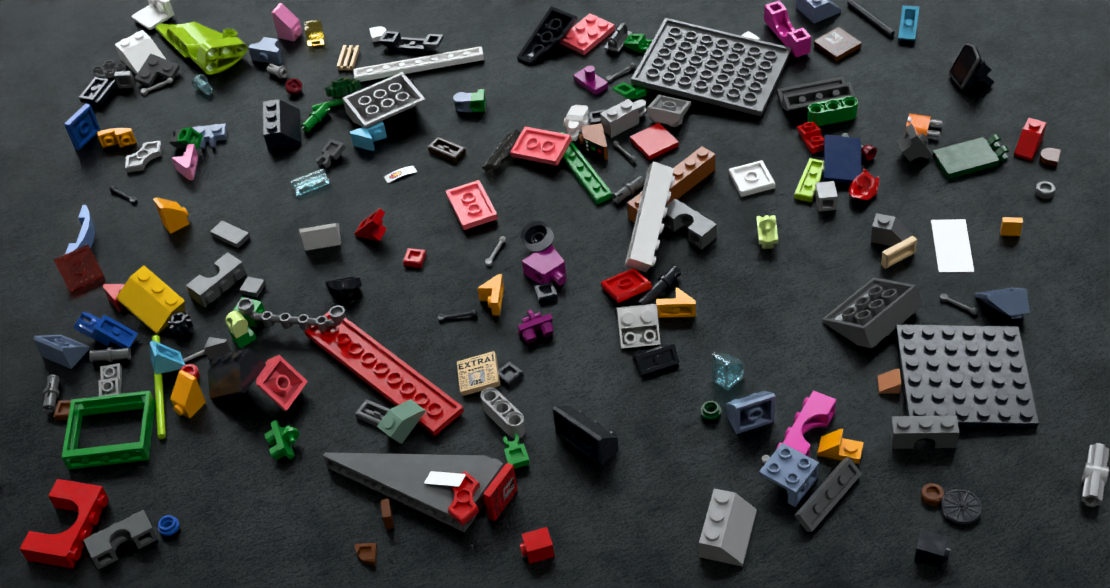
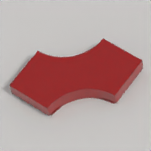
M466 471L461 473L465 474V477L460 486H450L454 492V500L448 507V513L461 525L466 524L479 513L473 498L475 492L480 487V483Z

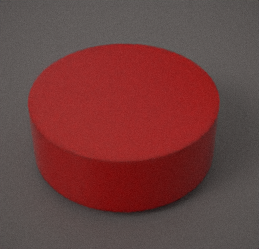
M194 364L184 365L179 370V372L181 370L196 377V379L200 375L197 366Z

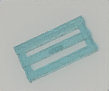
M324 169L291 180V185L297 195L330 183Z

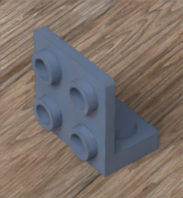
M782 443L760 469V475L787 489L788 503L796 507L818 478L819 462Z

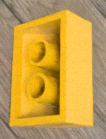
M144 265L129 277L116 297L121 304L157 335L168 326L167 322L171 321L173 314L185 311V300Z

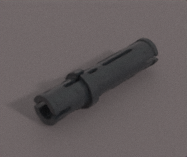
M672 266L663 276L661 275L657 278V282L652 288L638 299L635 304L637 306L651 304L665 289L671 287V283L681 275L680 270L676 266Z

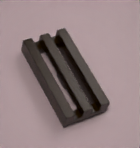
M437 137L428 146L429 152L455 163L458 161L457 158H461L462 154L466 153L464 147Z

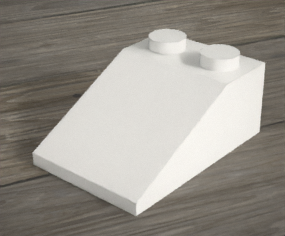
M143 30L115 44L120 59L136 75L150 53L166 59L153 40Z

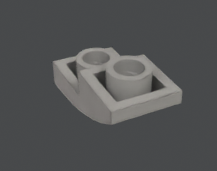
M120 363L101 366V380L98 381L99 396L120 394L122 386V366Z

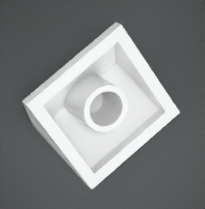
M339 223L299 229L305 251L341 245Z

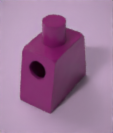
M552 244L547 249L535 252L522 260L523 273L537 283L556 282L558 285H563L566 282L565 262Z

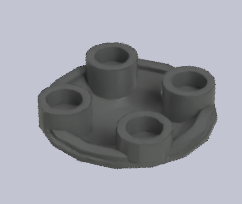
M107 60L103 65L93 67L94 75L101 78H114L115 72L126 71L125 64H117L113 60Z

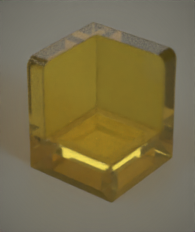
M321 20L305 21L304 31L308 46L324 44V31Z

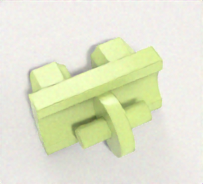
M768 215L764 217L757 216L759 244H762L763 249H772L774 244L778 243L775 215L770 217Z

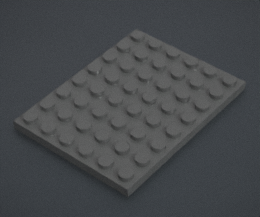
M665 18L633 74L631 84L761 117L787 63L792 48Z

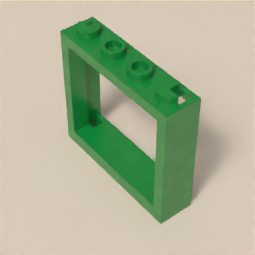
M151 391L71 400L62 459L67 468L75 469L149 460L156 403ZM144 409L140 442L77 449L83 416Z

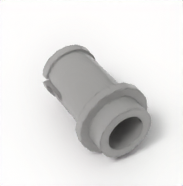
M271 63L267 67L269 74L276 75L280 79L286 78L288 75V70L285 66H277Z

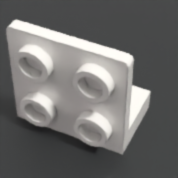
M148 0L150 5L131 17L142 26L151 30L156 28L159 23L172 17L174 12L170 0Z

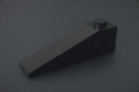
M551 6L518 54L517 59L532 64L570 31L578 17Z

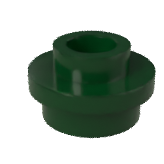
M706 401L701 407V416L706 420H715L721 415V407L715 401Z

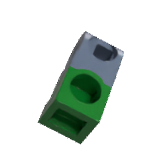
M478 89L477 93L458 92L454 95L456 111L485 112V89Z

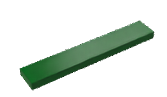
M571 141L562 160L596 204L612 199L613 193Z

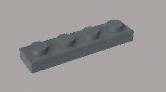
M850 457L844 458L795 514V517L807 532H812L861 476L862 473Z

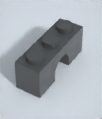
M674 199L665 206L668 209L665 218H662V224L674 232L680 227H688V241L700 249H703L717 237V224L701 215L698 211L691 209L685 203Z
M228 252L214 262L217 271L216 276L206 278L199 274L186 285L190 298L203 307L208 306L246 275L242 261Z
M957 415L892 416L890 424L892 449H913L914 443L923 438L934 440L935 448H957L959 438Z
M142 510L98 533L92 534L84 539V542L99 570L118 560L116 549L122 542L133 541L138 549L158 540L145 511Z

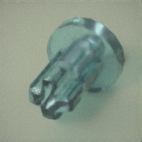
M199 74L192 80V86L195 89H200L204 94L210 95L213 91V88L207 83L205 75Z

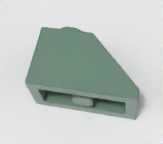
M410 399L389 409L377 427L402 444L426 410Z

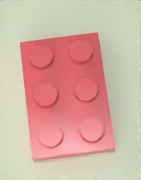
M588 14L559 39V43L585 55L615 30V25L595 15Z
M524 127L510 154L515 158L558 166L572 138L568 134Z
M479 180L446 190V196L463 230L498 219L497 213Z

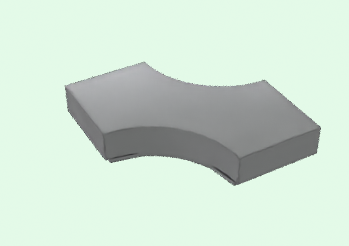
M161 140L143 143L139 151L128 155L125 164L126 172L144 170L145 165L150 160L161 156Z

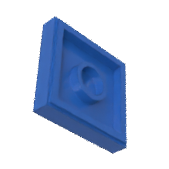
M87 103L64 123L76 150H80L97 134V131L101 130L91 105Z

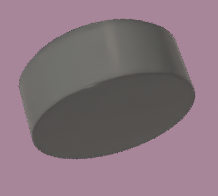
M1047 181L1039 182L1036 185L1035 193L1042 199L1052 198L1055 193V186Z

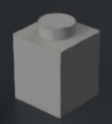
M834 181L815 184V199L818 211L837 210L838 195Z

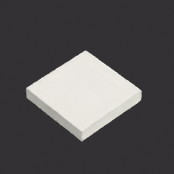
M762 160L728 169V174L741 197L775 188V182Z

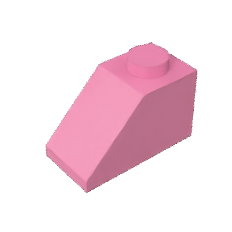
M279 3L271 12L278 38L295 41L302 33L300 21L288 8Z

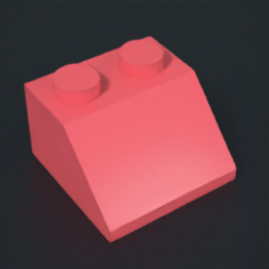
M278 355L266 361V366L257 376L256 385L279 407L287 411L308 381L283 357Z

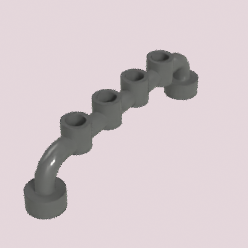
M243 298L237 303L241 314L256 321H263L265 327H272L276 322L281 323L284 329L291 328L293 324H299L301 330H308L312 325L317 326L319 331L325 332L329 327L339 326L346 318L345 309L340 305L333 306L329 310L331 319H327L326 316L309 318L307 314L297 317L291 316L289 313L273 315L270 311H265L262 314L253 311L254 304L250 298Z

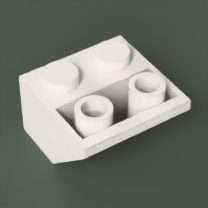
M656 304L617 308L621 348L661 344Z

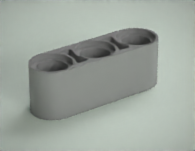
M495 388L484 389L481 392L484 412L511 438H515L514 434L516 433L519 438L522 437L526 432L522 413Z

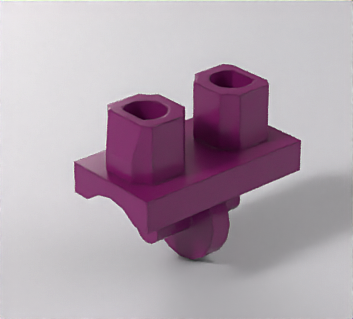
M531 309L527 310V317L522 318L523 324L518 325L519 331L517 333L519 338L523 337L525 342L529 344L537 340L536 331L541 330L543 337L553 335V318L551 313L541 316L540 312L534 314Z

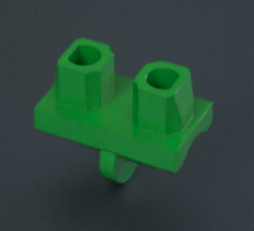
M276 420L271 422L272 429L264 434L269 444L277 443L269 449L271 456L276 460L283 456L289 459L295 457L291 444H295V440L300 436L298 429L290 425L285 428L280 427Z

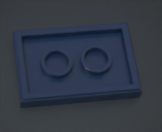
M825 135L823 181L851 184L861 174V138Z

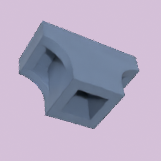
M263 37L260 42L250 44L248 47L251 59L254 61L281 65L283 62L278 39Z

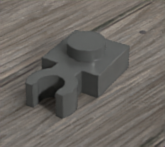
M330 139L321 150L323 155L316 159L317 164L320 166L323 163L327 169L331 165V160H337L346 149L345 145Z

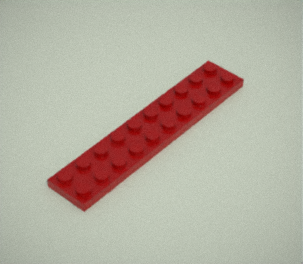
M329 312L323 315L327 319H331ZM347 318L339 326L329 327L325 332L319 331L317 326L312 325L310 329L304 330L308 338L395 406L411 399L426 410L418 424L432 435H437L464 412L462 405Z

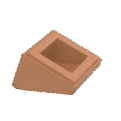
M894 369L877 376L879 394L900 393V369Z

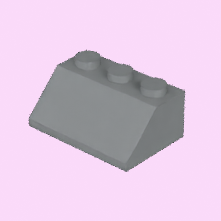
M714 489L699 540V557L743 566L757 509L734 492Z

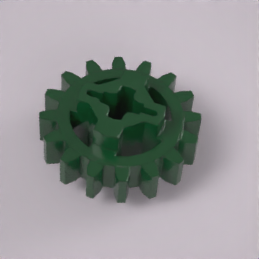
M342 77L333 80L332 84L326 86L325 92L328 97L335 96L341 99L355 93L354 91H357V89H361L360 79Z

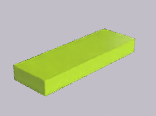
M809 158L794 193V199L807 202L813 201L815 184L821 182L823 177V161Z

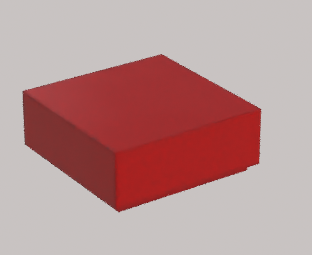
M408 248L403 260L404 266L422 268L426 257V250Z

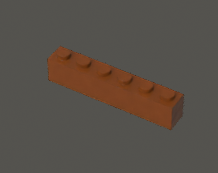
M701 146L674 167L672 176H675L673 185L669 188L671 196L666 205L672 200L680 198L715 171V154ZM642 192L627 203L628 219L634 223Z

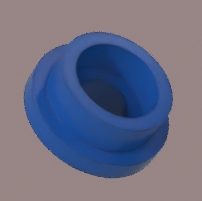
M171 515L162 517L158 523L160 534L163 536L175 534L180 526L178 519Z

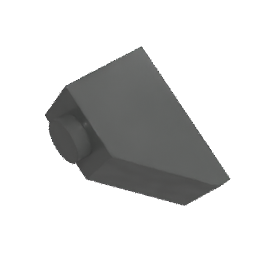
M876 213L872 225L871 242L894 246L912 236V233L896 217Z

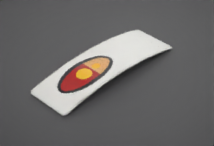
M408 166L398 169L384 176L387 183H390L399 177L417 171L414 166Z

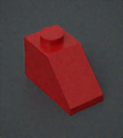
M1028 118L1022 129L1014 156L1032 161L1043 140L1046 122Z

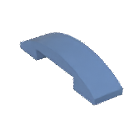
M82 205L78 217L82 228L77 242L69 243L64 256L70 269H74L86 257L94 241L95 225L86 205Z

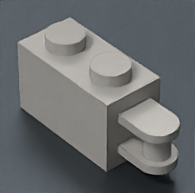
M627 99L600 113L603 131L612 138L639 124V117L646 114V101L637 100L632 102Z

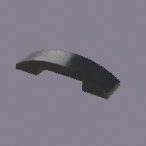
M385 31L379 43L401 52L424 53L438 48L444 36L441 34H428L426 39L401 37L400 32Z

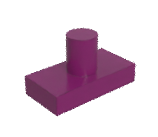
M587 66L573 75L574 81L594 95L608 88V82L595 74L593 66Z

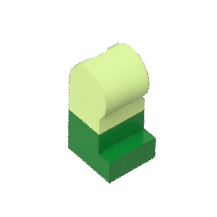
M232 311L226 316V325L231 338L239 348L256 340L255 334L248 327L247 320L239 311Z

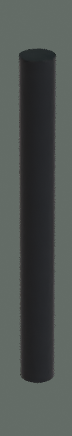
M854 0L847 1L850 7L890 37L894 36V30Z

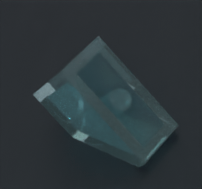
M714 353L712 355L713 381L729 391L744 377V364L741 360L734 358L730 354Z

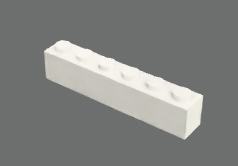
M654 161L648 168L625 266L647 272L650 267L654 266L656 261L654 253L660 244L658 236L662 233L664 227L662 218H665L668 209L665 205L671 196L669 188L673 185L675 176H672L674 168Z

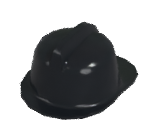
M532 221L523 227L520 237L530 251L540 252L547 249L553 243L555 235L544 222Z

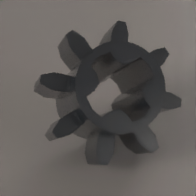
M181 312L173 314L171 321L167 322L172 334L176 333L179 336L189 333L190 327H193L189 314L184 315Z

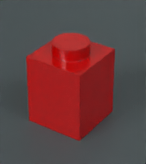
M547 527L522 534L523 543L519 545L522 556H527L529 564L555 557Z

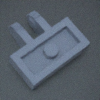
M226 123L192 127L203 135L200 142L201 149H205L206 142H209L211 148H215L216 141L226 140Z

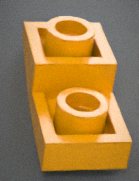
M113 128L97 131L103 148L119 144L121 148L137 143L131 128Z

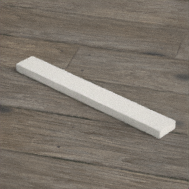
M480 46L353 69L354 78L360 79V82L385 78L401 72L407 74L484 60V55Z

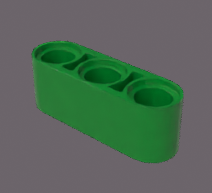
M847 96L812 103L808 107L807 121L814 122L817 126L852 120L857 116L858 100L855 97Z

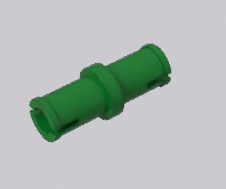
M322 103L315 111H312L309 117L301 124L302 129L305 132H309L316 124H319L322 118L330 111L329 106Z

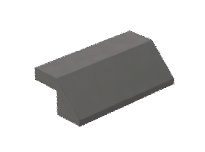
M844 76L780 88L776 92L781 107L786 111L807 108L810 104L847 96L855 97L851 82L846 83Z

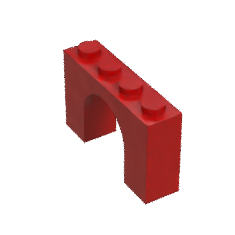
M57 479L48 497L55 508L79 512L76 522L68 530L59 534L29 531L20 550L27 561L73 568L76 561L81 557V551L85 546L84 539L90 537L94 526L99 521L103 508L108 503V496L103 486Z

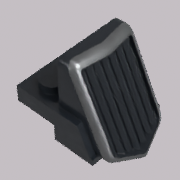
M966 42L949 70L951 78L962 91L967 90L977 80L981 84L986 83L989 87L995 83L988 74L992 69L980 56L978 48Z

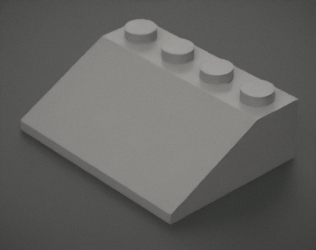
M403 72L343 97L347 115L354 123L364 128L426 102L422 94Z

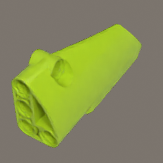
M195 21L177 25L159 23L155 28L185 58L190 57L208 75L230 68L248 50L247 45L237 37L238 32L234 29H224L223 33H220Z

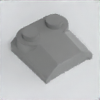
M658 95L648 106L647 114L653 123H664L671 127H678L682 124L683 116L689 109L691 101Z

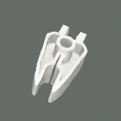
M586 105L571 106L567 116L564 118V128H566L567 134L571 135L572 141H576L579 138V134L582 133L581 126L589 125L588 106Z

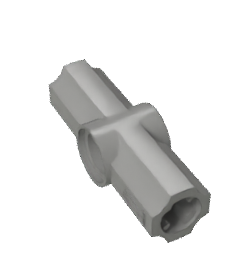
M1096 443L1089 446L1087 463H1085L1082 476L1084 485L1081 501L1086 506L1095 507L1102 503L1103 491L1109 472V467H1107L1109 449L1105 447V444Z

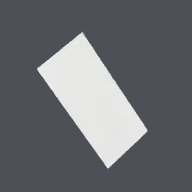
M931 220L939 272H974L966 220Z

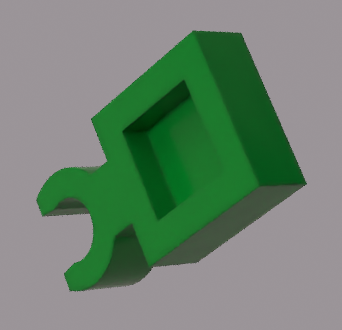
M514 434L515 440L512 442L508 441L505 436L503 438L504 446L506 447L504 454L507 463L513 465L514 469L530 465L524 443L520 444L518 434Z

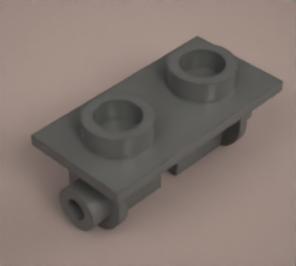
M623 22L618 25L617 30L608 39L604 49L619 53L629 34H632L631 31H628L627 23Z

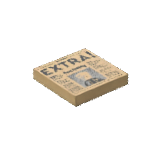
M495 351L457 361L459 386L462 396L483 391L486 388L500 386Z

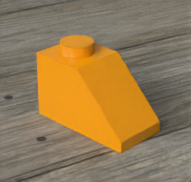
M157 197L153 199L161 221L170 234L189 225L187 219L189 214L185 207H181L175 201Z
M181 370L178 373L170 399L174 406L173 410L178 415H184L190 419L206 401L196 377Z

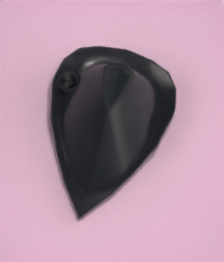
M358 276L325 281L326 285L336 289L347 298L353 297L356 289L362 286Z

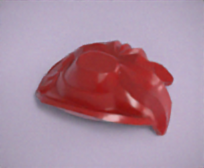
M863 169V172L850 185V196L862 200L871 199L877 194L879 176L874 178L866 169Z

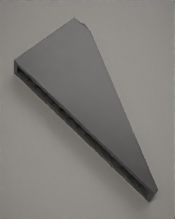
M324 453L323 455L327 468L462 532L468 529L478 513L466 524L461 525L448 513V507L454 500L453 490L450 486L425 484L424 482L431 471L458 474L466 471L480 483V487L475 492L473 498L480 512L485 505L483 493L504 467L500 460L492 459L485 455Z

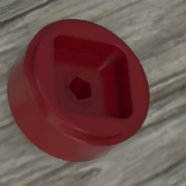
M296 78L289 79L286 82L287 93L290 95L300 94L302 91L301 81Z

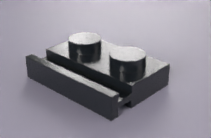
M94 77L79 96L80 102L94 105L98 103L101 106L117 86L116 81Z

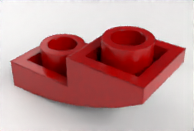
M806 122L804 125L797 126L802 140L812 154L824 151V138L821 136V129L814 122Z

